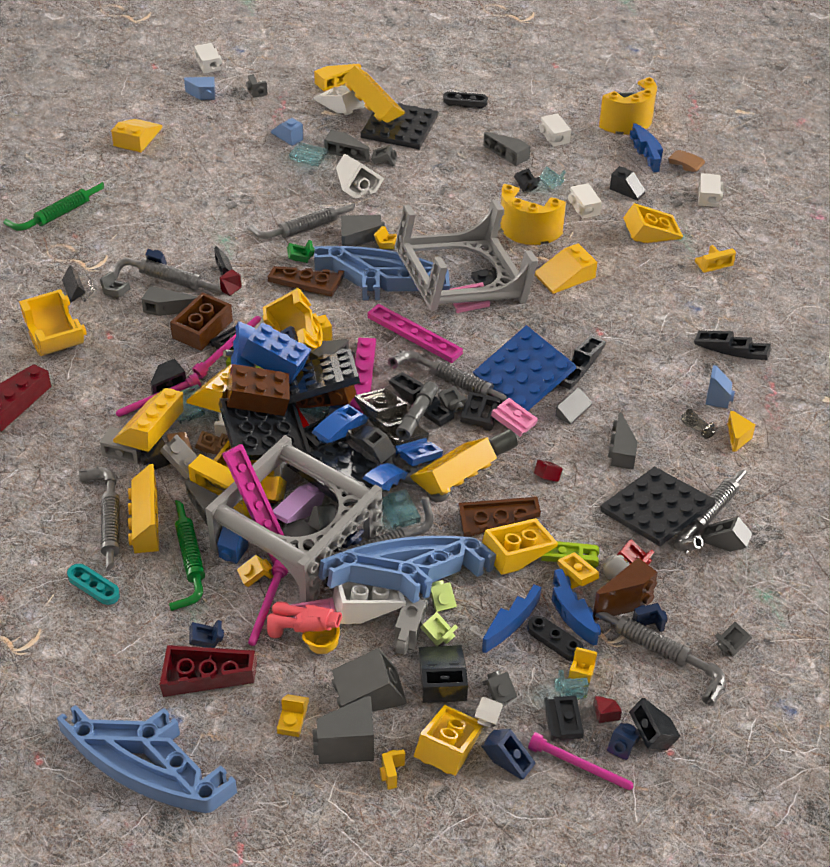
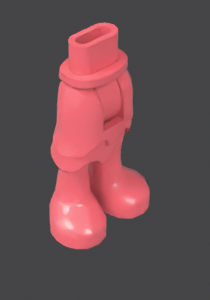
M276 602L272 606L273 614H269L267 618V632L270 638H280L283 635L284 628H293L295 632L301 633L329 631L331 628L339 627L342 613L309 604L304 608L289 605L287 602Z

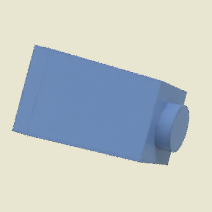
M184 77L186 93L199 100H215L214 77Z
M291 118L272 129L271 133L293 146L303 140V124Z
M713 365L705 405L728 409L729 401L733 402L735 391L732 390V382L717 366Z

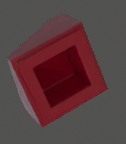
M232 269L219 278L221 291L229 296L242 288L241 275Z
M539 459L537 460L534 474L543 479L558 482L563 468L553 462Z
M600 696L594 697L593 706L598 723L621 720L622 710L615 700Z

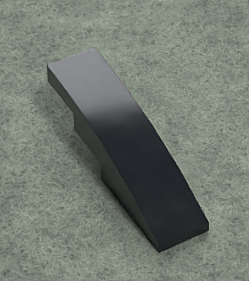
M698 330L694 340L695 345L711 351L746 359L768 360L772 350L769 343H753L752 337H734L733 331Z
M592 335L583 341L574 350L573 356L569 359L575 364L576 369L561 381L559 385L571 390L597 359L605 347L606 341Z
M404 372L388 380L389 384L411 406L416 400V395L424 386L423 383ZM436 396L423 415L439 427L454 419V413L443 407L440 399Z

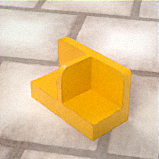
M711 245L709 253L695 258V263L703 273L733 266L736 251L732 248L719 252L714 245Z
M266 476L263 479L262 488L269 503L275 504L282 499L284 500L287 481L280 476Z

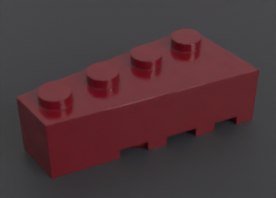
M33 364L0 383L1 432L51 388L48 370Z
M167 645L159 684L162 696L168 697L254 683L257 669L255 651Z

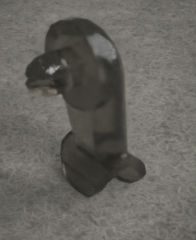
M687 409L681 415L683 424L701 432L705 439L715 434L713 429L715 427L714 423L708 424L698 417V414L693 412L692 409Z

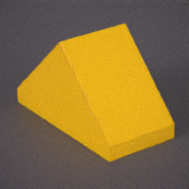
M730 411L727 423L732 452H736L753 438L756 426L735 411Z

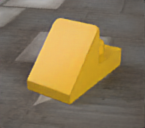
M575 552L557 560L560 569L562 568L565 576H568L570 579L571 589L580 585H587L599 579V572Z
M287 694L281 700L282 712L277 726V734L299 737L309 697Z

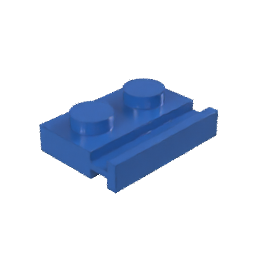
M426 438L395 447V454H400V457L411 466L440 458L443 454L442 449L432 442H427Z

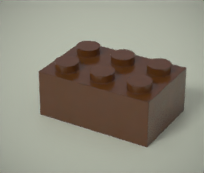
M202 292L170 322L172 339L202 351L210 343L211 339L221 333L233 321L232 305Z
M232 364L227 380V407L281 416L285 415L290 400L289 373Z

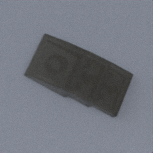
M382 388L355 395V401L363 413L369 417V421L374 427L385 433L395 447L423 438L428 440L429 433L420 426L414 430L408 440H402L396 435V430L401 424L404 415L408 413L407 403L388 389Z

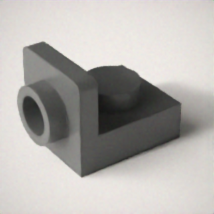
M387 145L373 150L371 160L374 164L383 163L388 160L391 166H395L398 156L391 145Z

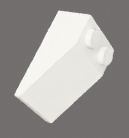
M346 86L334 87L313 97L315 101L336 113H344V115L353 113L352 110L361 109L365 105V102L355 97L356 93L353 90L350 91Z
M347 582L334 587L333 600L336 612L342 613L340 624H361L406 606L404 595L397 590Z

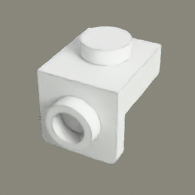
M482 697L474 718L478 719L477 723L489 728L491 724L496 726L503 704Z

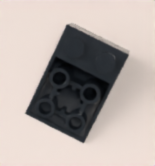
M462 645L418 647L422 702L467 701L468 679Z

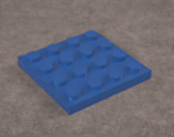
M526 325L476 368L473 374L493 384V390L506 395L507 399L510 398L529 411L576 369V366Z

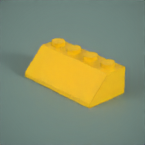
M356 65L343 77V80L346 82L345 86L350 91L353 90L356 93L355 97L365 102L364 106L369 111H373L375 113L374 117L380 122L383 120L388 123L405 114L402 108L367 72Z
M231 364L219 371L191 395L186 403L221 413L218 403L220 398H227V380Z
M165 388L142 406L115 436L113 442L149 452L182 414L183 392Z
M488 437L461 444L410 475V477L429 494L439 493L441 496L450 492V487L463 484L466 477L471 478L477 475L479 469L483 470L490 467V462L497 459Z
M149 464L131 480V488H128V498L132 500V503H128L129 515H132V518H128L129 530H132V533H128L129 546L133 545L134 554L159 551L158 490L154 465Z

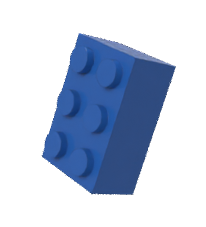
M261 323L247 339L241 357L263 369L289 373V383L291 384L304 367L311 349L305 344L290 338L287 334L273 329L270 325Z

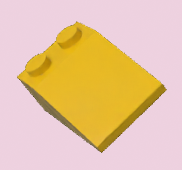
M138 119L118 122L111 130L113 146L142 153L163 127L160 124Z
M634 203L623 217L631 238L636 242L652 243L683 238L674 216Z
M577 243L561 250L537 269L534 275L554 294L596 278L598 262Z
M536 518L485 530L482 543L496 554L494 566L501 575L521 570L558 545L557 541Z
M444 705L421 732L413 757L425 764L441 769L444 773L455 776L466 761L484 726L477 723L478 719Z

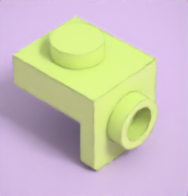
M443 580L432 583L430 595L435 613L456 608L457 605L451 583H444Z
M438 612L420 626L436 646L442 642L447 644L456 636L453 632L458 628L456 624L450 627Z

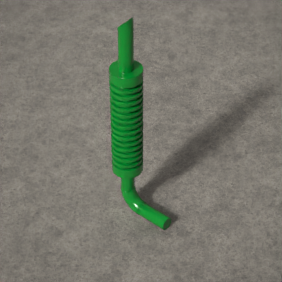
M104 182L86 191L81 188L33 214L34 218L28 222L18 224L9 219H4L3 223L16 231L30 229L36 224L42 227L89 202V196L104 189Z
M174 500L178 514L175 528L186 577L189 582L194 584V593L187 598L169 603L171 611L197 603L203 595L202 580L205 578L193 521L191 518L186 517L184 504L178 500Z

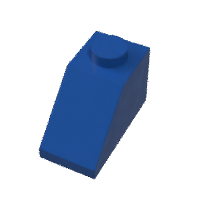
M223 526L217 543L219 557L225 561L237 564L249 548V542Z

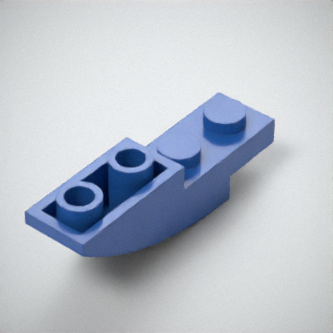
M633 124V128L630 131V139L634 142V148L637 149L639 155L644 154V157H647L648 166L651 167L653 172H659L663 154L661 144L649 131L638 124Z
M347 404L326 417L313 429L312 433L317 436L319 441L330 443L345 437L348 430L366 424L369 417Z
M563 569L554 570L552 603L564 622L578 636L593 646L597 645L601 629L599 624L595 623L593 619L592 608L587 605L585 599L578 600L576 592H572L570 579L568 576H565Z

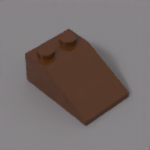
M637 558L596 592L593 619L595 621L601 620L595 617L599 612H606L612 616L633 612L639 606L649 605L654 599L653 594L657 585L658 572Z

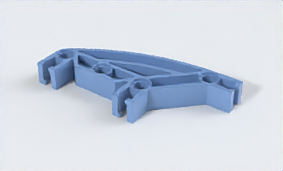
M314 246L315 270L328 269L338 273V270L345 271L344 278L362 288V300H369L367 291H375V300H380V288L387 292L419 291L397 252L354 246ZM418 258L430 278L433 262ZM448 269L442 290H450Z
M405 537L362 545L320 560L318 576L321 580H325L328 576L327 586L330 589L347 582L400 591L412 603L420 600L419 592L423 594L424 598L429 597L432 582L460 572L462 565L477 577L483 575V567L486 568L487 572L493 571L496 554L481 541L473 537Z
M77 705L70 708L73 717L71 721L75 724L74 726L65 721L67 718L65 714L57 717L60 731L86 759L118 783L148 798L190 811L210 813L237 793L236 780L231 776L227 781V772L222 766H219L202 779L201 769L173 741V739L180 735L179 725L175 718L171 719L170 722V714L165 708L146 721L92 720ZM132 753L145 754L152 763H149Z

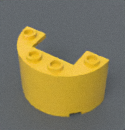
M647 77L638 81V85L645 90L625 98L616 91L602 95L599 127L615 134L616 131L624 132V135H630L633 124H638L644 129H648L652 124L657 85L654 79Z
M504 184L501 191V205L504 208V216H502L500 228L503 229L505 236L521 244L541 245V242H553L563 234L565 201L550 197L545 206H541L520 198H514L519 192V188Z
M299 288L263 307L262 318L265 324L270 325L279 332L289 326L294 327L298 342L305 344L311 351L322 345L323 335L316 313H312V309L309 308L311 306L309 300Z
M61 289L19 301L24 321L29 330L28 333L39 356L84 343V336L87 335L84 324L81 325L78 319H72L68 310L70 305L67 295L64 296Z

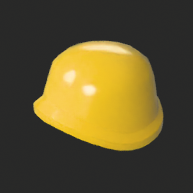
M338 627L331 628L329 631L305 632L302 634V638L314 653L327 654L337 647L340 629Z

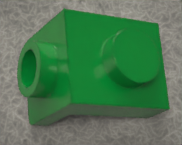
M308 240L305 246L289 243L287 246L288 258L294 261L308 263L315 252L312 240Z

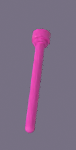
M255 316L247 325L255 327L261 321V317ZM236 334L204 363H197L192 367L193 372L200 379L207 375L208 368L223 355L224 350H229L233 347Z
M194 373L189 375L184 382L168 389L182 391L187 388L196 389L201 387V382L197 374ZM156 394L118 409L116 415L121 417L142 408Z
M275 560L273 564L272 574L274 576L248 640L250 646L256 645L281 578L288 574V569L279 560Z
M537 732L533 734L529 742V750L536 753L538 751L541 753L545 751L626 790H632L634 787L633 782L547 743L544 736Z

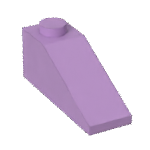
M311 483L299 486L273 509V512L277 519L286 524L310 516L313 507L322 504L325 494Z

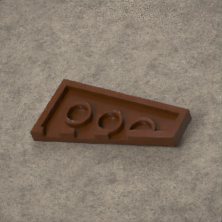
M274 266L267 277L268 282L333 297L345 276V271L338 270V273H333L328 269H323L322 272L313 271L312 268L297 270L296 267Z
M538 497L458 503L463 537H471L484 533L488 529L531 520L541 515Z

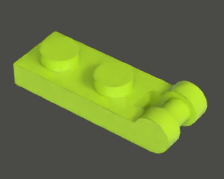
M557 541V547L541 556V561L558 562L557 560L575 552L593 568L599 566V558L597 557L599 555V547L593 544Z

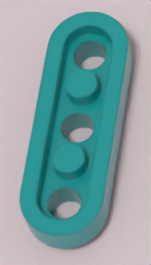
M74 564L67 570L68 580L71 584L102 604L112 605L119 600L118 586L86 565Z

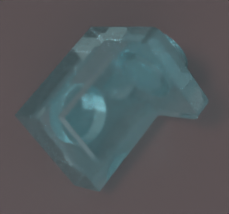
M546 166L539 177L544 184L554 190L557 185L561 186L565 178L563 176L566 171L563 170L558 175Z
M563 669L558 670V676L554 678L555 691H559L560 697L576 695L577 700L587 698L589 687L587 678L565 679Z

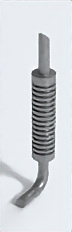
M355 203L338 209H334L331 206L280 223L279 229L262 232L253 224L249 226V230L260 239H271L279 235L286 238L336 221L337 215L354 210Z
M123 258L116 263L113 269L116 281L121 269L126 265L139 268V273L194 290L202 287L223 294L219 285L201 280V275L145 258L141 261Z
M424 496L421 498L425 514V521L422 525L410 530L406 526L392 532L390 531L381 536L341 549L339 553L379 541L415 537L429 531L434 521L429 497Z

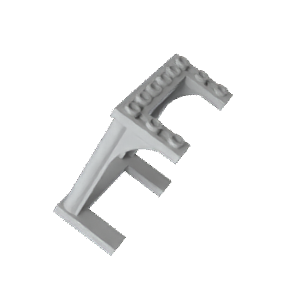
M491 200L487 215L468 230L459 233L411 236L416 214L410 205H403L394 248L430 311H436L438 305L517 298L519 303H526L530 294L531 284L534 281L535 270L538 267V259L531 250L525 251L520 270H517L516 265L497 239V234L501 227V219L504 216V208L498 200ZM469 250L488 259L496 269L497 278L491 284L483 287L442 290L447 272V266L441 257H434L429 278L414 251Z
M285 435L252 465L255 473L261 482L274 470L275 477L280 476L286 480V486H288L294 480V471L287 466L290 464L327 485L335 493L339 503L338 512L327 527L314 534L301 537H289L274 533L232 509L243 499L235 481L211 502L205 510L210 548L218 552L217 543L223 526L255 544L279 560L292 574L299 586L300 603L314 601L320 594L318 576L320 560L330 557L331 553L337 547H340L344 540L350 534H353L362 522L363 530L365 531L364 538L367 540L381 533L383 529L382 488L374 485L371 489L293 447L291 438ZM346 502H357L353 507L344 506ZM305 542L314 544L309 551L303 548Z

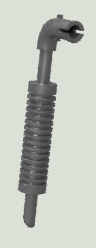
M400 350L399 353L388 359V365L390 367L393 366V369L407 361L416 364L420 363L431 368V374L469 392L498 397L502 402L507 400L506 395L493 390V384L440 359L433 362L422 357V354L418 352Z
M96 466V468L79 470L80 482L104 479L105 485H107V492L101 497V553L106 556V572H108L114 566V556L119 554L120 497L115 493V485L117 483L115 473L111 469Z
M740 470L733 478L724 479L710 495V497L715 499V506L689 524L684 533H680L674 542L677 550L688 553L689 550L701 549L703 547V539L700 536H691L695 532H702L739 491L738 483L747 474L746 470Z
M599 612L595 615V617L615 626V633L623 635V637H627V639L639 645L642 644L643 647L646 646L647 649L650 648L651 651L654 650L655 653L657 652V654H661V656H665V658H669V660H673V662H677L681 666L689 663L705 671V674L711 677L710 685L702 696V701L705 704L710 699L711 701L708 705L714 706L722 690L725 691L726 680L722 669L713 663L709 664L691 655V648L684 647L683 644L680 645V643H676V641H672V639H668V637H664V635L644 625L641 626L640 623L637 624L636 621L624 615L620 619L606 612Z

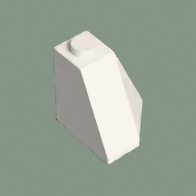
M346 154L343 155L336 166L342 190L355 199L368 193H376L384 180L383 177Z

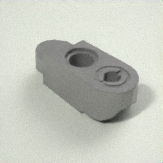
M407 599L406 606L401 608L395 625L393 645L396 646V653L405 655L407 649L414 650L421 631L420 626L423 625L426 616L428 600L420 599L418 602L412 603Z

